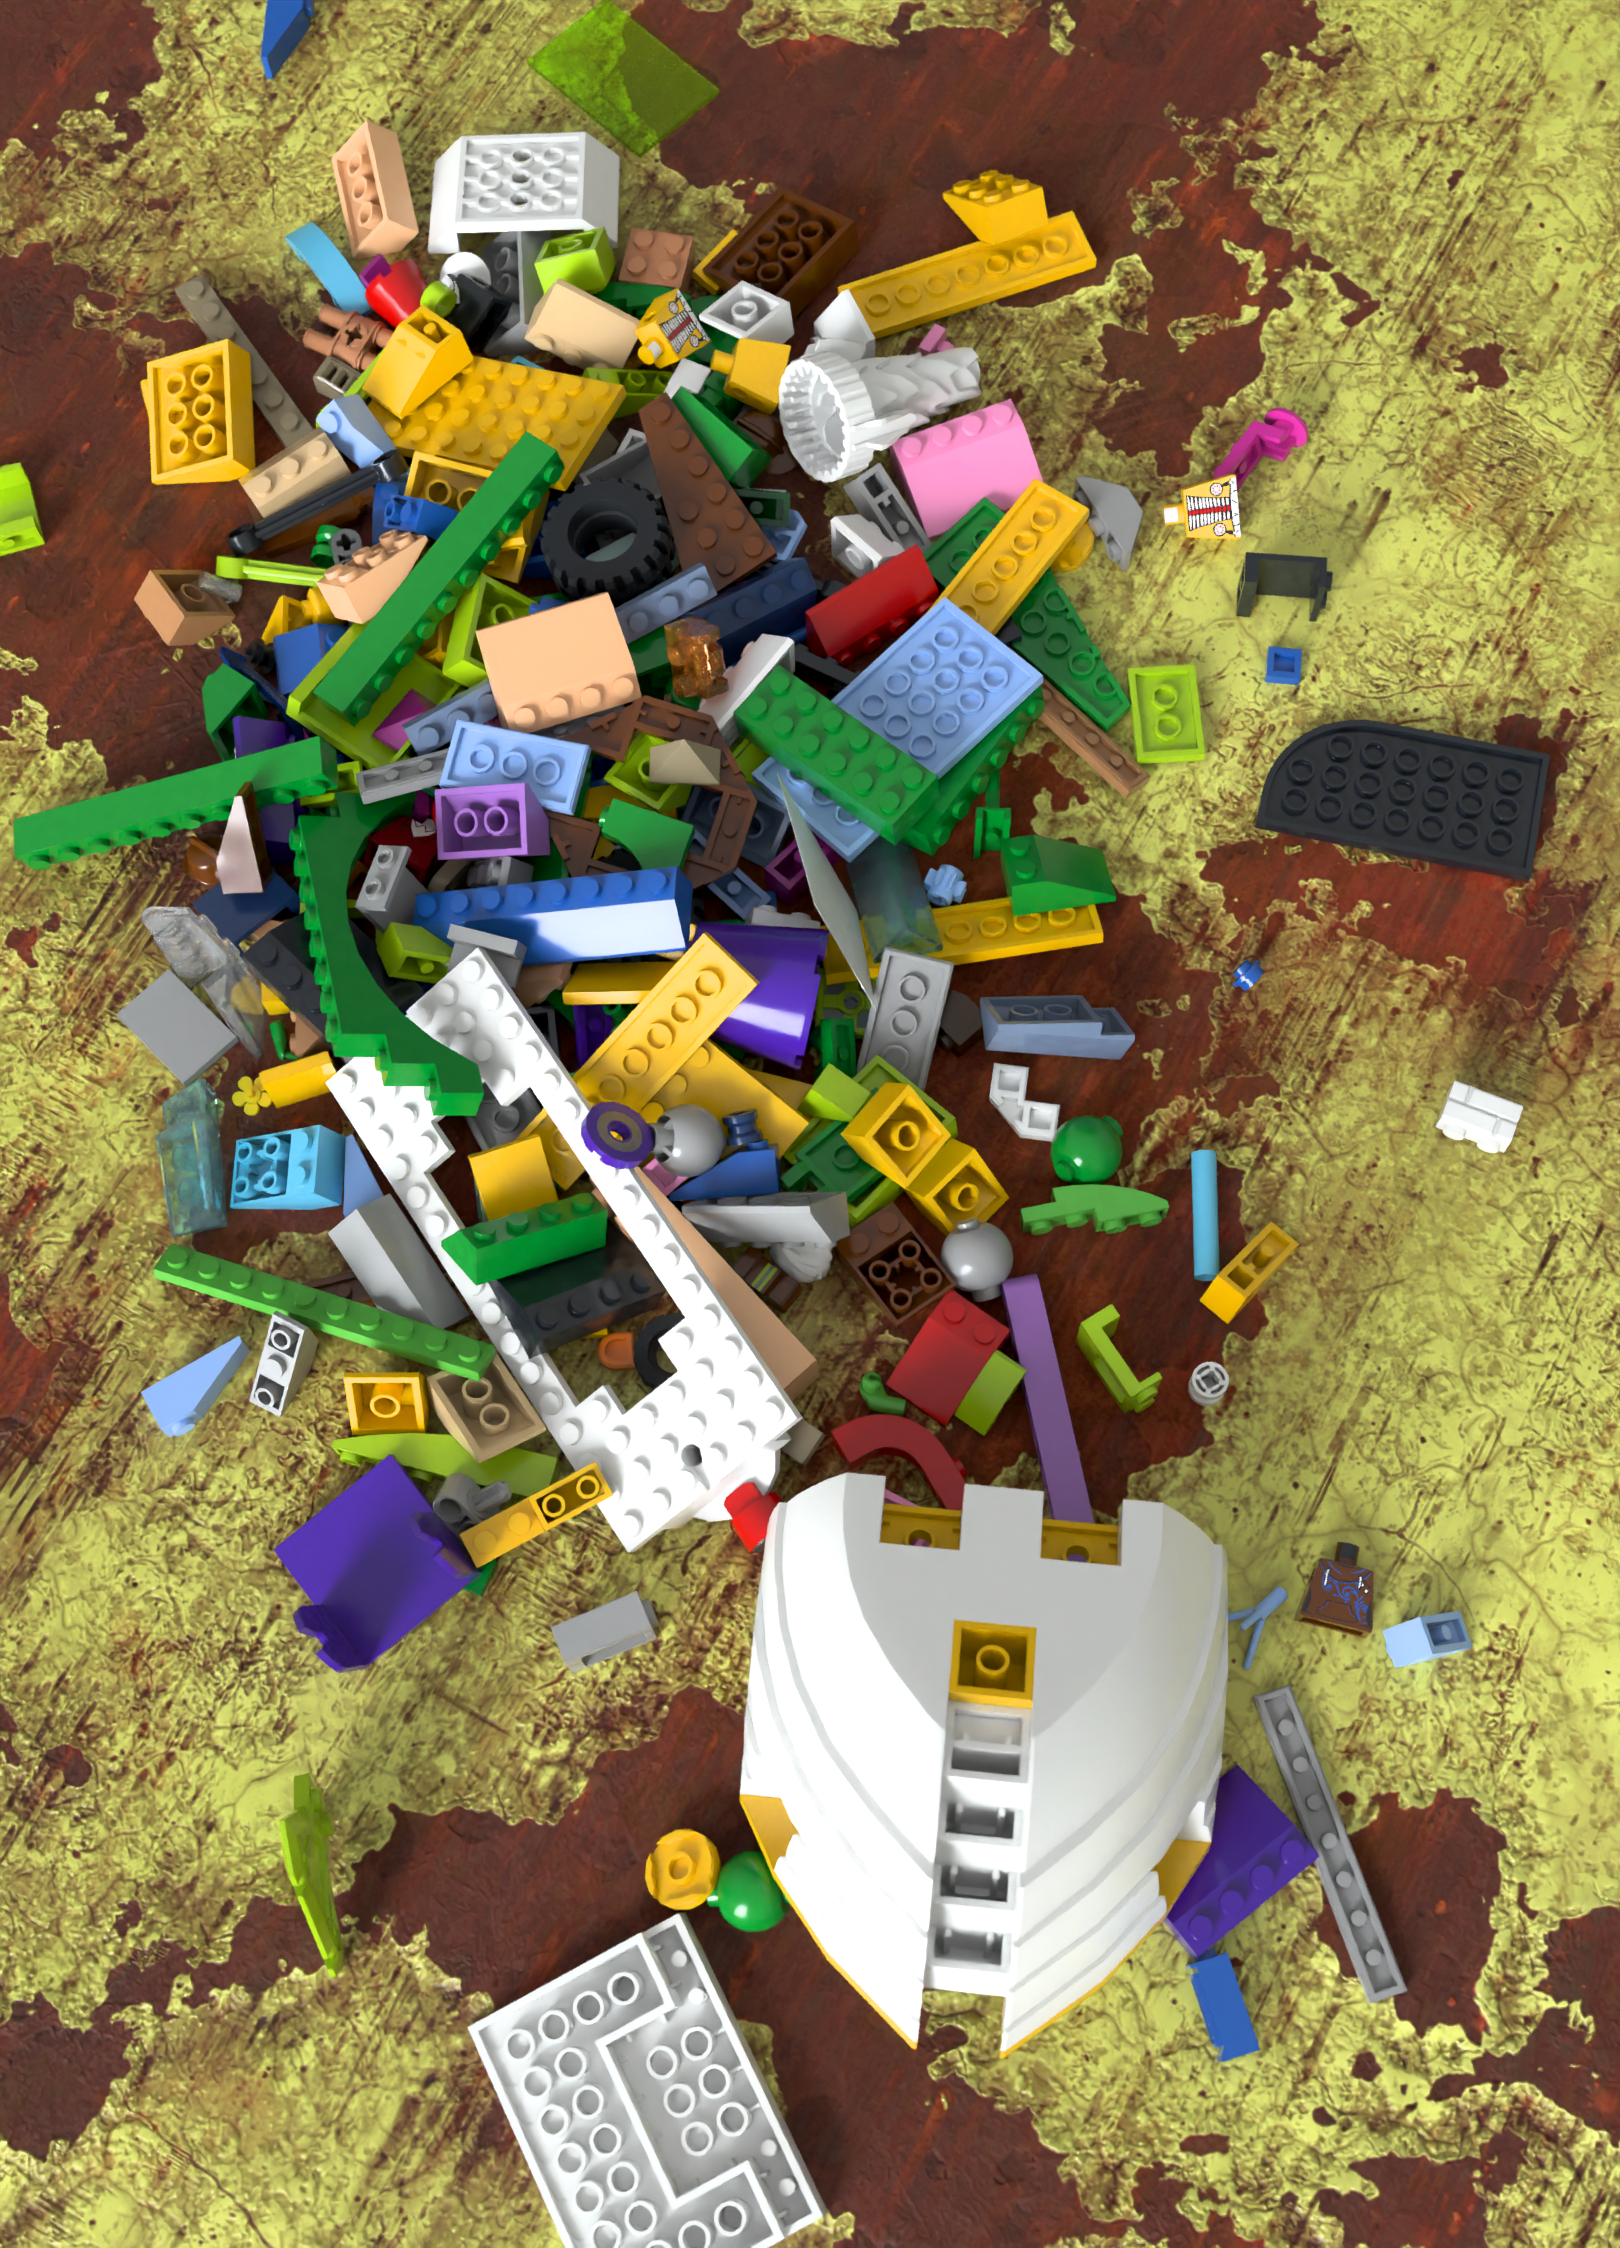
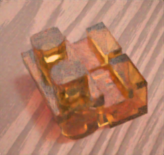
M694 616L664 625L668 646L667 654L673 674L674 693L681 697L697 696L709 699L715 697V695L727 692L729 690L728 679L722 676L726 671L723 648L716 642L721 637L719 627L709 625L708 621Z

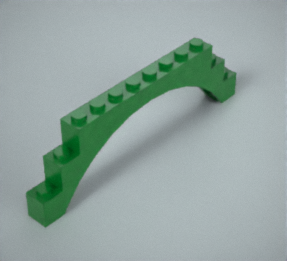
M335 792L332 806H327L325 816L299 815L296 829H291L289 834L290 850H295L296 854L294 873L301 880L299 899L306 906L304 925L305 929L311 932L309 943L310 956L315 957L317 963L315 966L316 985H321L322 989L320 1009L322 1013L327 1015L325 1027L327 1042H332L334 1057H375L376 1071H381L384 1086H424V1097L426 1101H430L433 1116H476L484 1096L478 1064L433 1039L396 1007L376 984L359 955L348 922L346 897L348 879L357 861L366 853L369 838L401 816L410 817L416 792H409L365 805L360 793Z

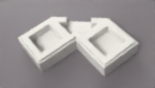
M994 1063L989 1095L990 1102L1020 1138L1052 1142L1053 1136L1057 1131L1060 1105L1025 1100L1029 1067Z

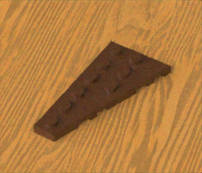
M665 392L638 410L682 571L701 562L705 565L718 594L777 557L776 550L669 395Z

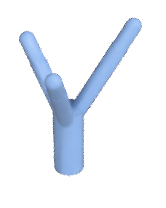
M1277 1586L1255 1607L1228 1614V1622L1246 1618L1239 1625L1241 1630H1246L1256 1622L1243 1663L1245 1670L1251 1667L1265 1619L1288 1598V1594L1280 1586Z

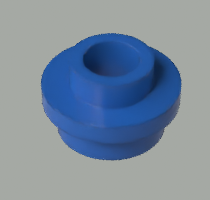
M1246 959L1232 973L1236 977L1232 984L1236 988L1240 986L1244 991L1248 990L1265 972L1259 966L1261 962L1256 959L1251 963Z

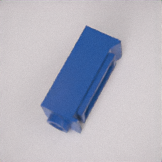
M1212 1948L1206 1950L1198 1958L1193 1956L1195 1963L1185 1967L1186 1970L1192 1968L1194 1972L1189 1977L1213 2048H1219L1216 2061L1224 2062L1260 2050L1228 1953L1217 1955L1216 1949Z

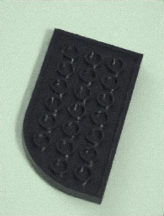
M1346 720L1326 724L1305 733L1293 741L1276 759L1264 783L1255 828L1528 882L1532 875L1550 754L1379 721Z

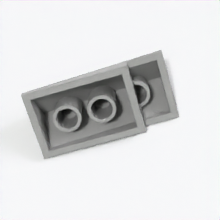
M390 1193L356 1208L328 1233L378 1309L444 1330H449L470 1316Z

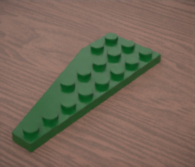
M986 497L980 500L923 554L936 585L943 591L1005 516V513ZM1049 567L1011 615L1022 635V641H1017L1010 647L1039 671L1053 687L1108 733L1131 710V704L1113 673L1109 672L1101 658L1099 649L1096 644L1092 643L1086 632V627L1063 588L1059 587Z

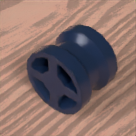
M746 1109L722 1116L723 1125L728 1127L729 1135L726 1138L728 1146L744 1145L763 1139L762 1130L757 1127L756 1123L759 1116L757 1109Z

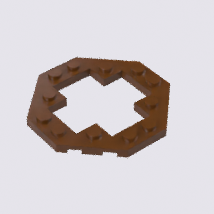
M645 695L633 701V704L617 712L613 711L589 723V726L573 734L569 733L559 738L560 740L589 745L592 754L624 764L635 731L668 742L686 739L720 749V786L694 785L723 794L703 856L688 853L682 873L693 884V893L736 871L758 804L711 715ZM543 809L549 820V834L572 878L629 871L593 859L602 833V827L598 826V824L573 817L569 814Z

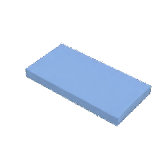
M457 719L439 786L442 789L529 783L542 809L574 815L591 748L585 744Z

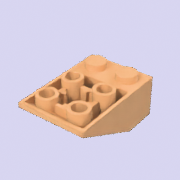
M396 529L390 530L379 537L380 542L373 547H363L352 554L353 559L346 564H337L324 572L325 577L316 583L335 618L360 624L373 618L408 576L428 541L426 535L401 532Z

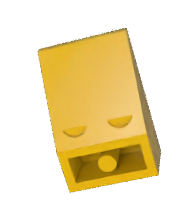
M997 170L983 172L980 174V178L974 181H959L953 184V189L942 192L943 199L979 240L992 245L1000 244L1049 225L1043 187L1029 183V180L1016 179L1013 175L1000 174Z
M422 305L397 326L362 389L368 396L400 419H403L433 393L437 392L451 378L461 372L474 358L462 332Z

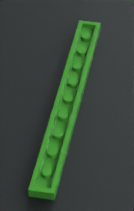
M171 1243L153 1268L155 1278L269 1315H273L275 1311H278L307 1327L480 1382L496 1356L495 1345Z

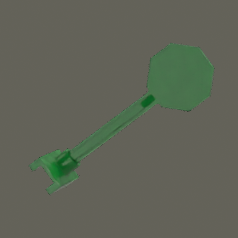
M1000 769L995 771L988 782L985 807H976L973 859H980L981 851H1000V840L1007 839L1010 836L1011 808H999Z

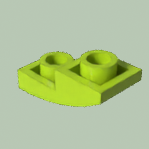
M996 1350L972 1384L954 1415L985 1436L1006 1402L1014 1394L1027 1370L999 1350Z

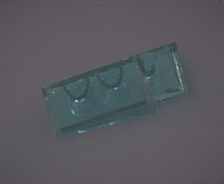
M879 835L850 863L844 859L852 885V894L874 964L881 963L885 946L918 954L943 950V944L912 846L902 841H899L894 846Z
M198 1079L162 1103L166 1129L155 1136L172 1237H180L228 1226L217 1094L206 1079Z

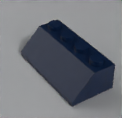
M805 557L789 558L718 593L717 596L680 615L678 618L690 645L698 642L702 637L707 638L709 641L707 649L694 653L701 673L704 675L707 670L715 672L741 659V654L747 644L751 641L756 642L762 634L783 637L805 626V612L816 605L817 587Z

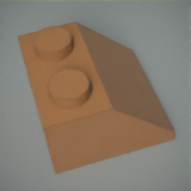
M150 570L134 598L137 605L143 611L144 616L149 619L160 634L161 639L168 646L195 645L233 621L236 616L202 570Z

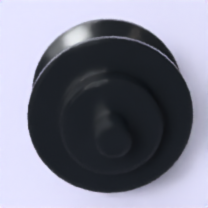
M256 638L248 647H244L245 663L252 670L258 668L262 675H267L276 667L273 643L265 646L263 639Z

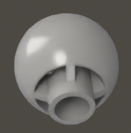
M681 1104L665 1111L656 1123L648 1124L653 1135V1148L650 1153H654L656 1160L665 1170L677 1176L694 1177L709 1171L718 1162L726 1148L727 1140L720 1122L709 1110L698 1105Z
M968 1218L957 1223L958 1228L948 1234L942 1245L941 1265L957 1284L956 1288L971 1292L974 1302L987 1301L1000 1296L1002 1293L999 1285L1007 1279L1013 1265V1250L1009 1239L998 1227L987 1222H979L978 1218Z

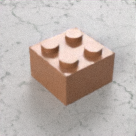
M631 227L618 282L649 284L670 289L678 288L680 292L688 294L692 271L696 261L693 236Z

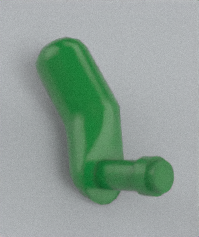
M279 1020L271 1022L269 1028L277 1056L282 1061H284V1058L297 1060L296 1055L286 1051L287 1035L283 1023Z

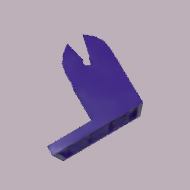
M393 1454L388 1455L273 1549L314 1604L300 1606L294 1611L293 1619L298 1631L310 1637L318 1638L322 1645L317 1650L316 1655L336 1672L344 1673L368 1668L484 1573L480 1567L476 1568L466 1548L434 1513L433 1505Z

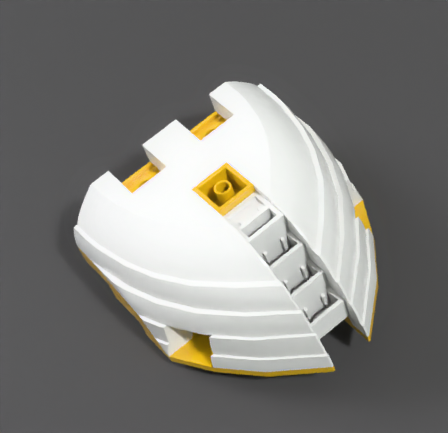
M846 1472L806 1489L787 1503L779 1502L769 1518L753 1631L744 1725L740 1803L775 1881L827 1960L912 2048L917 2049L923 1988L1003 1996L1000 2058H1005L1098 1991L1166 1918L1210 1849L1215 1817V1799L1222 1768V1744L1228 1680L1227 1556L1222 1545L1214 1544L1207 1534L1176 1510L1160 1502L1123 1499L1118 1526L1042 1519L1044 1491L965 1484L962 1511L884 1503L886 1476ZM914 1539H924L930 1546H911L909 1543ZM1071 1554H1079L1085 1557L1087 1562L1068 1561L1067 1557Z

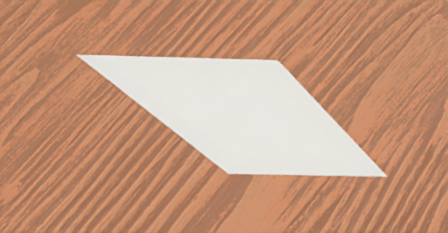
M778 774L814 905L876 1010L857 910Z

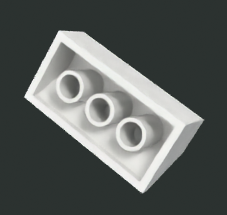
M762 634L756 642H749L741 654L742 659L735 667H728L721 677V684L714 692L709 691L701 700L698 712L713 717L729 749L741 736L738 733L733 712L778 665L792 674L795 672L794 641L789 637Z

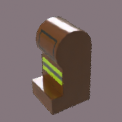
M751 1245L732 1268L761 1300L784 1314L804 1291L799 1283L786 1273L780 1271L779 1267L766 1259L761 1251L751 1247Z

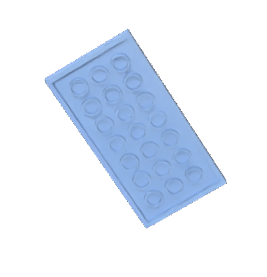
M944 597L831 701L937 775L939 780L1043 683V675ZM771 756L751 773L753 781L787 809L778 778L779 774L810 830L849 863L879 836L878 833Z

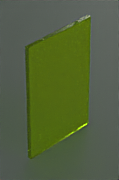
M602 0L527 60L529 67L639 158L719 94L717 87L609 0Z

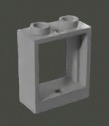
M635 1591L552 1626L551 1629L565 1665L574 1674L657 1639L653 1628L660 1626L649 1598L641 1600L638 1592Z

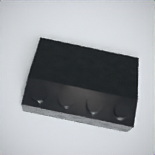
M304 911L268 931L242 956L250 971L333 1051L332 1042H327L325 1027L327 1015L322 1013L320 1009L322 989L321 985H316L315 966L317 963L316 958L310 956L309 943L311 932L305 929ZM348 918L359 955L376 984L403 1013L425 993L424 989L414 980L389 977L377 952V944ZM339 1057V1058H340L343 1062H345V1063L347 1064V1063H348L349 1061H351L354 1057Z
M608 1218L606 1245L604 1247L488 1282L529 1359L654 1310L666 1292L664 1285L642 1252Z

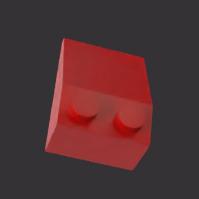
M951 1290L944 1295L930 1314L885 1386L946 1428L990 1357L996 1350L1001 1352L1007 1344L1010 1329Z

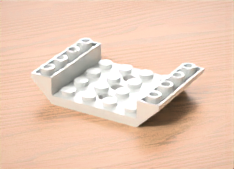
M586 132L461 136L435 162L428 241L429 254L459 253L462 233L572 229L588 231L604 226L611 248H617L620 156ZM521 159H528L527 161L519 162ZM518 181H527L525 183H517ZM520 202L526 203V204H524V205H516L517 203H520Z

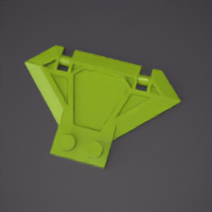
M307 1773L294 1776V1811L279 1821L280 1840L285 1867L330 1977H335L344 1967V1952L329 1875V1836L334 1835V1823L331 1813L324 1812L325 1802L322 1789L314 1787L310 1774Z

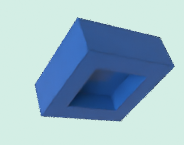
M1268 646L1265 682L1298 685L1301 675L1302 649Z

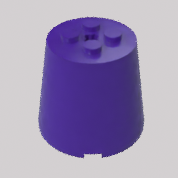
M699 921L694 942L689 941L688 950L705 932H708L760 982L709 1038L788 1068L800 1070L801 1057L804 1056L821 975H818L821 960H824L829 930Z

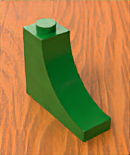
M615 798L612 799L610 807L604 806L598 822V826L602 827L603 837L626 850L636 860L642 870L677 866L682 871L695 835L694 825Z

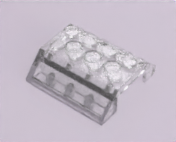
M153 906L145 909L141 916L142 921L150 934L154 936L155 942L168 962L172 964L171 966L179 979L190 990L204 980L202 982L203 987L232 1033L256 1059L262 1056L266 1009L260 999L262 997L261 989L255 984V978L247 970V964L239 956V950L227 937L222 939L216 932L217 928L206 915L201 914L198 917L189 907Z

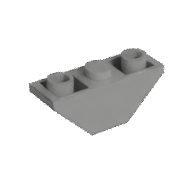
M1084 476L1076 478L1072 499L1089 508L1088 519L1091 531L1093 530L1096 537H1101L1111 561H1116L1122 571L1129 569L1141 528L1143 510L1125 486Z
M508 856L475 861L474 866L470 867L467 875V886L473 889L532 882L534 866Z
M278 1311L273 1313L251 1391L250 1402L279 1417L285 1413L311 1369L319 1342L309 1327Z

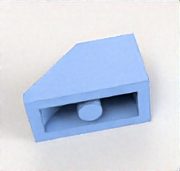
M1460 1611L1421 1616L1383 1630L1386 1650L1393 1660L1395 1668L1423 1663L1473 1648Z

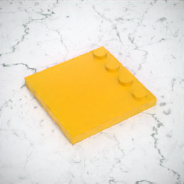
M710 1038L705 1041L639 1113L646 1123L649 1124L656 1123L665 1111L681 1104L698 1105L709 1110L718 1119L727 1138L729 1135L728 1127L723 1125L722 1116L736 1111L757 1109L759 1115L756 1120L757 1127L762 1130L763 1139H768V1144L778 1143L779 1159L810 1122L807 1117ZM620 1135L616 1137V1139L623 1141ZM726 1143L725 1151L721 1154L720 1159L742 1146H747V1144L728 1146ZM649 1153L647 1158L638 1167L644 1168L655 1158L654 1153ZM683 1200L681 1202L686 1205L696 1200Z

